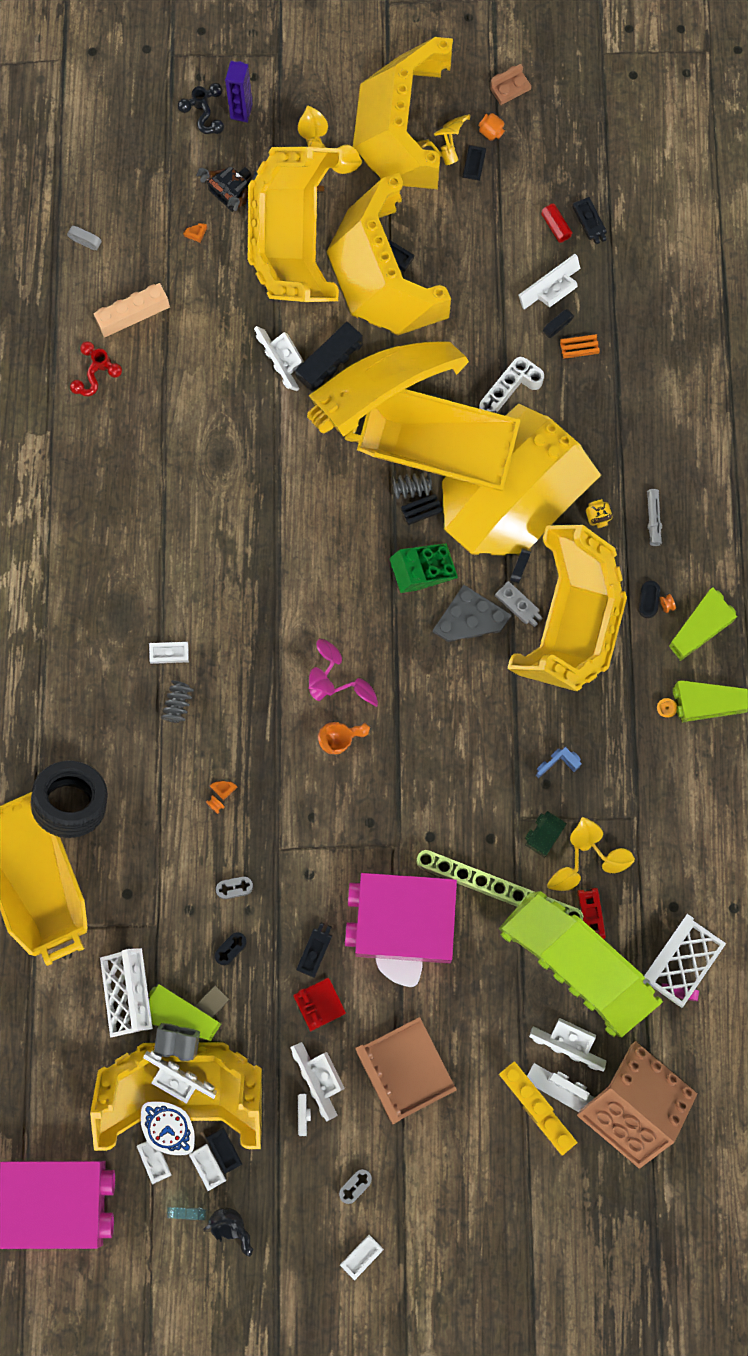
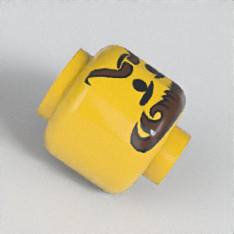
M602 499L589 503V507L586 508L589 524L592 526L597 525V528L608 526V521L612 519L609 504L603 502Z

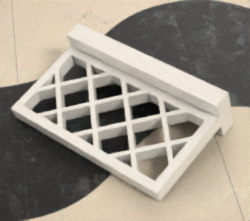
M688 914L644 975L645 979L643 980L644 984L649 983L654 989L681 1008H683L726 945L725 942L693 921L694 918ZM692 928L700 932L701 939L691 940L689 932ZM713 941L719 947L716 951L708 952L706 942ZM702 942L704 953L694 954L692 944ZM688 944L691 955L680 956V945ZM705 956L707 965L697 968L695 957ZM692 958L694 968L683 970L681 959ZM678 960L680 970L670 972L668 962ZM695 972L696 981L686 984L684 973ZM681 974L683 984L672 986L670 975ZM660 976H667L669 986L661 987L655 981ZM684 987L685 997L682 1001L675 997L673 989Z
M142 948L126 949L119 953L101 957L110 1037L153 1029ZM108 960L113 963L111 971L108 967ZM117 969L122 972L119 979L115 976ZM112 980L116 984L114 990L111 989ZM120 989L124 992L122 999L118 996ZM114 1001L119 1004L116 1010L113 1005ZM123 1009L127 1012L124 1019L120 1016ZM117 1020L121 1023V1027L118 1032L116 1028Z

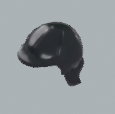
M224 1207L216 1210L210 1216L208 1224L203 1228V1231L211 1232L216 1240L220 1242L222 1237L226 1239H240L242 1252L250 1257L254 1249L250 1245V1235L244 1229L241 1215L232 1208Z

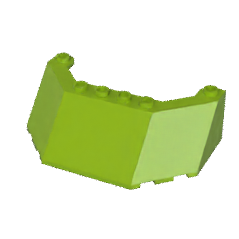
M541 891L529 893L499 927V930L502 932L500 935L507 942L511 940L517 942L539 959L538 963L547 970L549 968L555 973L553 977L560 983L565 982L570 987L568 990L577 998L578 996L582 997L585 1000L583 1004L591 1011L595 1009L605 1021V1030L612 1037H623L663 1002L660 997L653 996L655 990L649 983H643L645 977L575 914L573 916L566 914L567 909L556 901L553 903L547 901V895Z

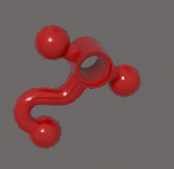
M89 341L83 342L80 346L81 353L91 356L93 361L87 371L91 387L85 389L82 381L74 380L70 384V390L74 394H81L87 397L92 396L98 390L95 372L108 369V374L113 378L121 376L122 367L117 363H111V359L105 350H95L93 343ZM100 357H105L104 361L97 362Z

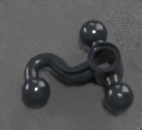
M212 83L209 90L202 86L195 87L192 90L191 99L184 98L178 102L177 107L182 113H188L193 105L197 109H203L204 112L197 121V127L201 133L220 134L223 132L224 124L218 119L212 121L210 127L204 126L211 113L208 98L211 96L219 97L223 92L222 86L219 83Z

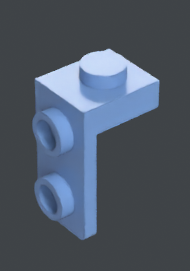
M566 747L563 750L557 749L551 755L553 758L548 763L544 761L537 768L539 772L536 776L539 779L559 759H562L575 772L582 764L580 762L581 759L575 752L571 753Z

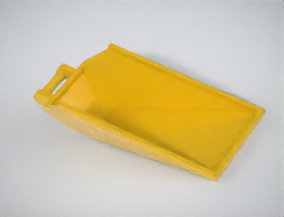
M404 389L366 414L361 435L356 434V427L345 435V440L358 442V451L375 458L503 491L520 420Z
M31 792L0 806V911L8 933L29 955L37 956L42 954L46 966L53 964V961L76 950L81 951L85 949L80 936L87 933L88 927L85 901L60 837L46 832L34 819L31 811ZM72 939L74 940V943L49 954L48 950Z

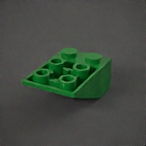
M447 543L400 549L389 558L400 593L421 590L458 578Z

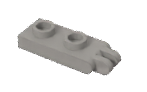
M509 581L495 594V597L523 623H530L535 627L537 622L533 618L539 622L543 619L538 614L540 610Z

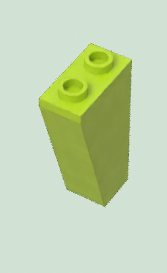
M711 588L669 645L670 649L680 661L734 622L737 618L735 609L731 605H727L720 591Z
M678 681L673 688V696L678 700L679 705L677 706V715L681 717L682 722L748 712V689L689 681Z
M160 984L157 987L154 986L148 995L150 997L151 1020L154 1026L159 1027L161 1023H166L181 1028L194 1029L200 1032L199 1038L208 1041L212 1040L221 1026L220 1022Z

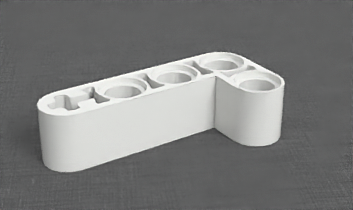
M524 357L516 358L481 400L479 409L498 412L521 383L529 389H539L543 383L544 372ZM522 366L524 370H518L516 367ZM531 377H537L539 380L534 381ZM512 380L514 383L508 384L505 381ZM500 393L502 397L497 398L494 394Z

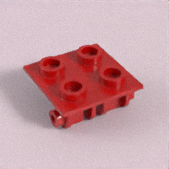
M329 978L306 989H302L293 995L310 1032L346 1014Z

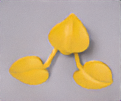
M307 106L298 122V132L300 136L306 139L308 147L326 148L320 136H324L327 133V120L318 110ZM342 145L337 148L342 149L341 164L339 167L332 169L340 174L351 173L362 164V159L353 146Z
M468 114L454 118L444 124L442 129L434 133V136L444 134L446 145L440 147L441 151L429 139L418 141V145L421 148L431 146L440 157L442 156L446 166L457 162L459 159L455 152L452 134L458 135L463 122L470 120L471 115Z
M582 817L570 836V842L575 848V868L565 867L557 871L549 880L547 888L566 891L573 889L579 884L581 880L580 874L577 873L579 868V849L587 851L592 846L601 859L605 861L602 864V869L608 873L624 871L632 865L635 857L632 852L623 848L613 850L605 857L595 845L603 837L602 829L593 821Z

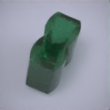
M549 811L545 815L542 813L539 815L535 822L538 824L534 831L530 829L524 838L527 840L525 846L544 858L567 825L566 822Z

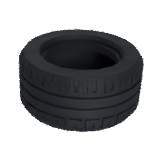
M76 761L53 763L43 769L33 783L31 795L32 815L42 829L54 836L63 838L84 836L96 829L104 818L108 798L107 785L100 773L87 764ZM72 786L83 790L89 796L90 803L81 811L73 813L63 812L56 809L49 802L48 796L57 788Z

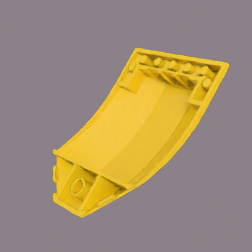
M519 403L505 415L519 419L520 424L503 491L447 476L441 482L443 489L444 530L472 555L491 553V555L517 554V556H520L522 548L529 550L545 533L546 526H551L601 476L581 445L548 416Z

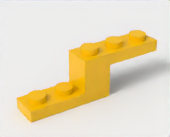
M515 1061L499 1073V1076L523 1104L524 1110L561 1156L578 1143L554 1114V1109Z

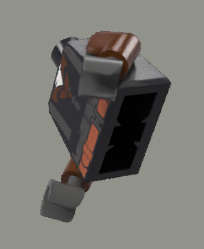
M233 167L215 171L199 168L196 176H201L200 181L202 183L208 180V190L231 212L237 211L239 207L246 205L248 202L249 185L247 179L252 176L246 167L240 172H237Z

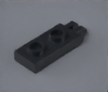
M590 197L573 203L572 207L588 239H593L596 245L600 243L598 237H600L602 242L606 241V228Z
M322 922L318 929H313L296 971L315 978L332 938V935L329 934L332 926L328 925L326 931L323 932L324 923Z

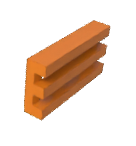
M597 334L560 339L563 359L594 355L600 352ZM594 347V349L566 352V350Z

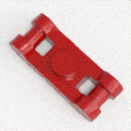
M591 888L590 891L577 890L580 910L583 913V921L589 927L592 924H597V930L594 931L605 939L606 935L598 888ZM586 899H593V904H586Z

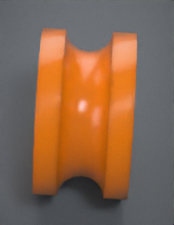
M670 594L666 598L660 597V603L665 613L676 609L675 602Z
M213 795L210 801H206L207 805L217 814L220 813L219 810L221 808H225Z

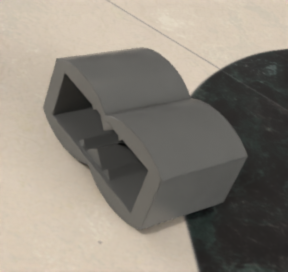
M161 1023L157 1028L154 1051L163 1057L174 1055L181 1061L193 1060L197 1055L200 1032L190 1028H181L176 1025Z

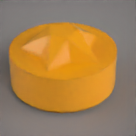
M664 698L658 702L657 711L665 718L673 717L677 712V704L672 699Z

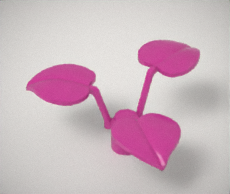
M319 638L316 643L317 649L325 659L330 661V665L325 673L317 667L311 670L309 689L312 697L317 701H321L326 695L331 696L335 692L353 686L355 692L362 699L377 707L376 694L370 684L363 679L357 678L355 682L336 689L334 688L327 675L334 666V662L338 665L342 663V657L339 650L332 643Z

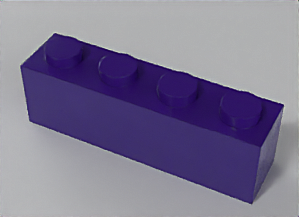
M230 61L225 79L230 119L248 123L253 105L249 66L241 61Z

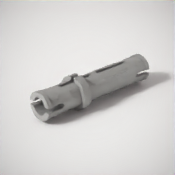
M649 489L647 491L649 516L647 528L650 533V545L659 546L662 544L659 490Z

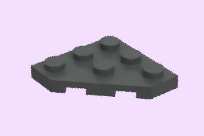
M463 585L433 629V633L447 642L478 637L489 633H499L511 618V614Z

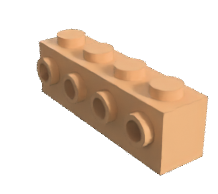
M158 283L148 286L141 292H135L124 300H117L111 306L102 307L93 314L105 338L170 308L161 284Z

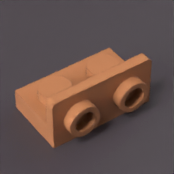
M521 64L512 66L506 72L497 74L491 79L490 90L500 105L531 90V84L523 74V66Z

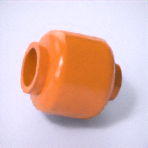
M494 113L486 114L478 124L480 127L479 132L490 141L495 138L499 139L505 132L503 129L505 123Z

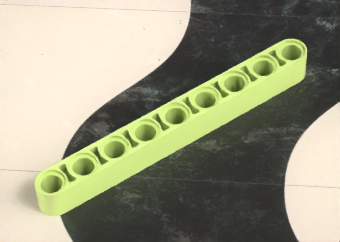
M429 850L421 851L417 857V865L420 869L445 879H455L460 885L516 907L529 893L534 892ZM422 856H429L431 863L428 865L422 864L420 861ZM441 863H447L450 869L447 872H442L438 866ZM459 870H465L468 874V877L466 879H460L457 876V872ZM483 877L486 880V885L478 886L475 881L476 878ZM501 884L505 889L504 893H496L494 886ZM513 892H521L523 899L521 901L514 900ZM549 897L546 898L549 902L553 903L556 901L567 909L566 914L575 913L583 920V913L578 908Z

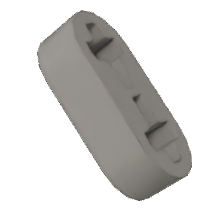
M71 226L67 233L70 239L92 250H98L102 243L101 239L96 235L76 226Z
M248 877L224 880L216 886V893L221 899L245 896L253 890V883ZM242 881L250 884L247 887V891H243L242 888L236 889L235 886L242 885ZM223 885H226L227 888L233 887L234 889L227 891V895L219 892Z
M364 1169L358 1170L344 1184L339 1193L342 1202L346 1204L353 1203L367 1189L372 1180L369 1171ZM358 1174H367L366 1180L368 1182L366 1184L362 1182L357 1187L355 1184L359 1180ZM354 1186L356 1189L352 1193L353 1199H344L345 1193L343 1191L345 1189L350 1190Z

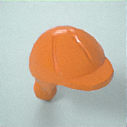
M329 722L319 731V745L328 754H340L350 746L353 737L367 736L370 726L364 723L361 726L349 728L339 722Z

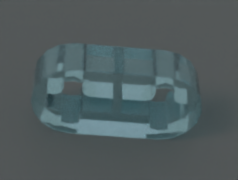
M167 1207L166 1218L205 1220L206 1209Z

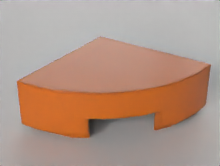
M199 223L198 225L188 227L183 233L184 237L201 242L208 228L207 224Z
M218 781L210 785L223 801L238 788L234 783L228 781Z

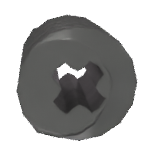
M430 472L427 473L426 478L423 473H420L419 478L416 474H413L412 479H410L408 474L405 475L404 480L401 475H398L397 481L393 477V488L396 498L399 499L400 493L403 494L404 498H407V494L410 493L413 498L415 492L421 497L423 491L429 496L430 490H432Z
M172 680L173 686L169 687L172 693L167 694V698L170 700L165 701L167 707L163 708V712L166 715H162L161 718L168 722L179 723V721L186 720L181 714L188 713L183 707L190 706L185 700L192 699L187 693L194 692V689L183 682Z

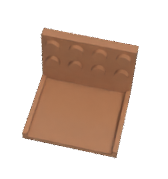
M420 1017L364 1046L362 1044L355 1048L392 1124L457 1091Z
M635 1041L629 1047L609 1087L584 1106L577 1116L640 1169L675 1142L697 1093Z

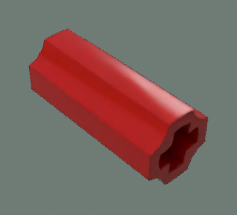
M555 204L546 206L542 210L541 215L559 243L568 240L572 236V231Z

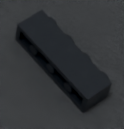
M345 322L295 370L296 378L311 392L315 388H320L324 380L328 376H332L341 363L345 364L349 360L350 355L362 347L363 335L350 323Z

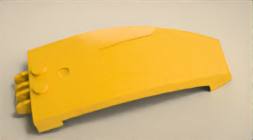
M451 342L415 343L380 351L349 366L311 393L309 397L315 406L309 410L307 418L312 421L321 433L324 434L335 428L344 437L359 426L356 421L395 394L419 381L453 369L457 375L469 361Z

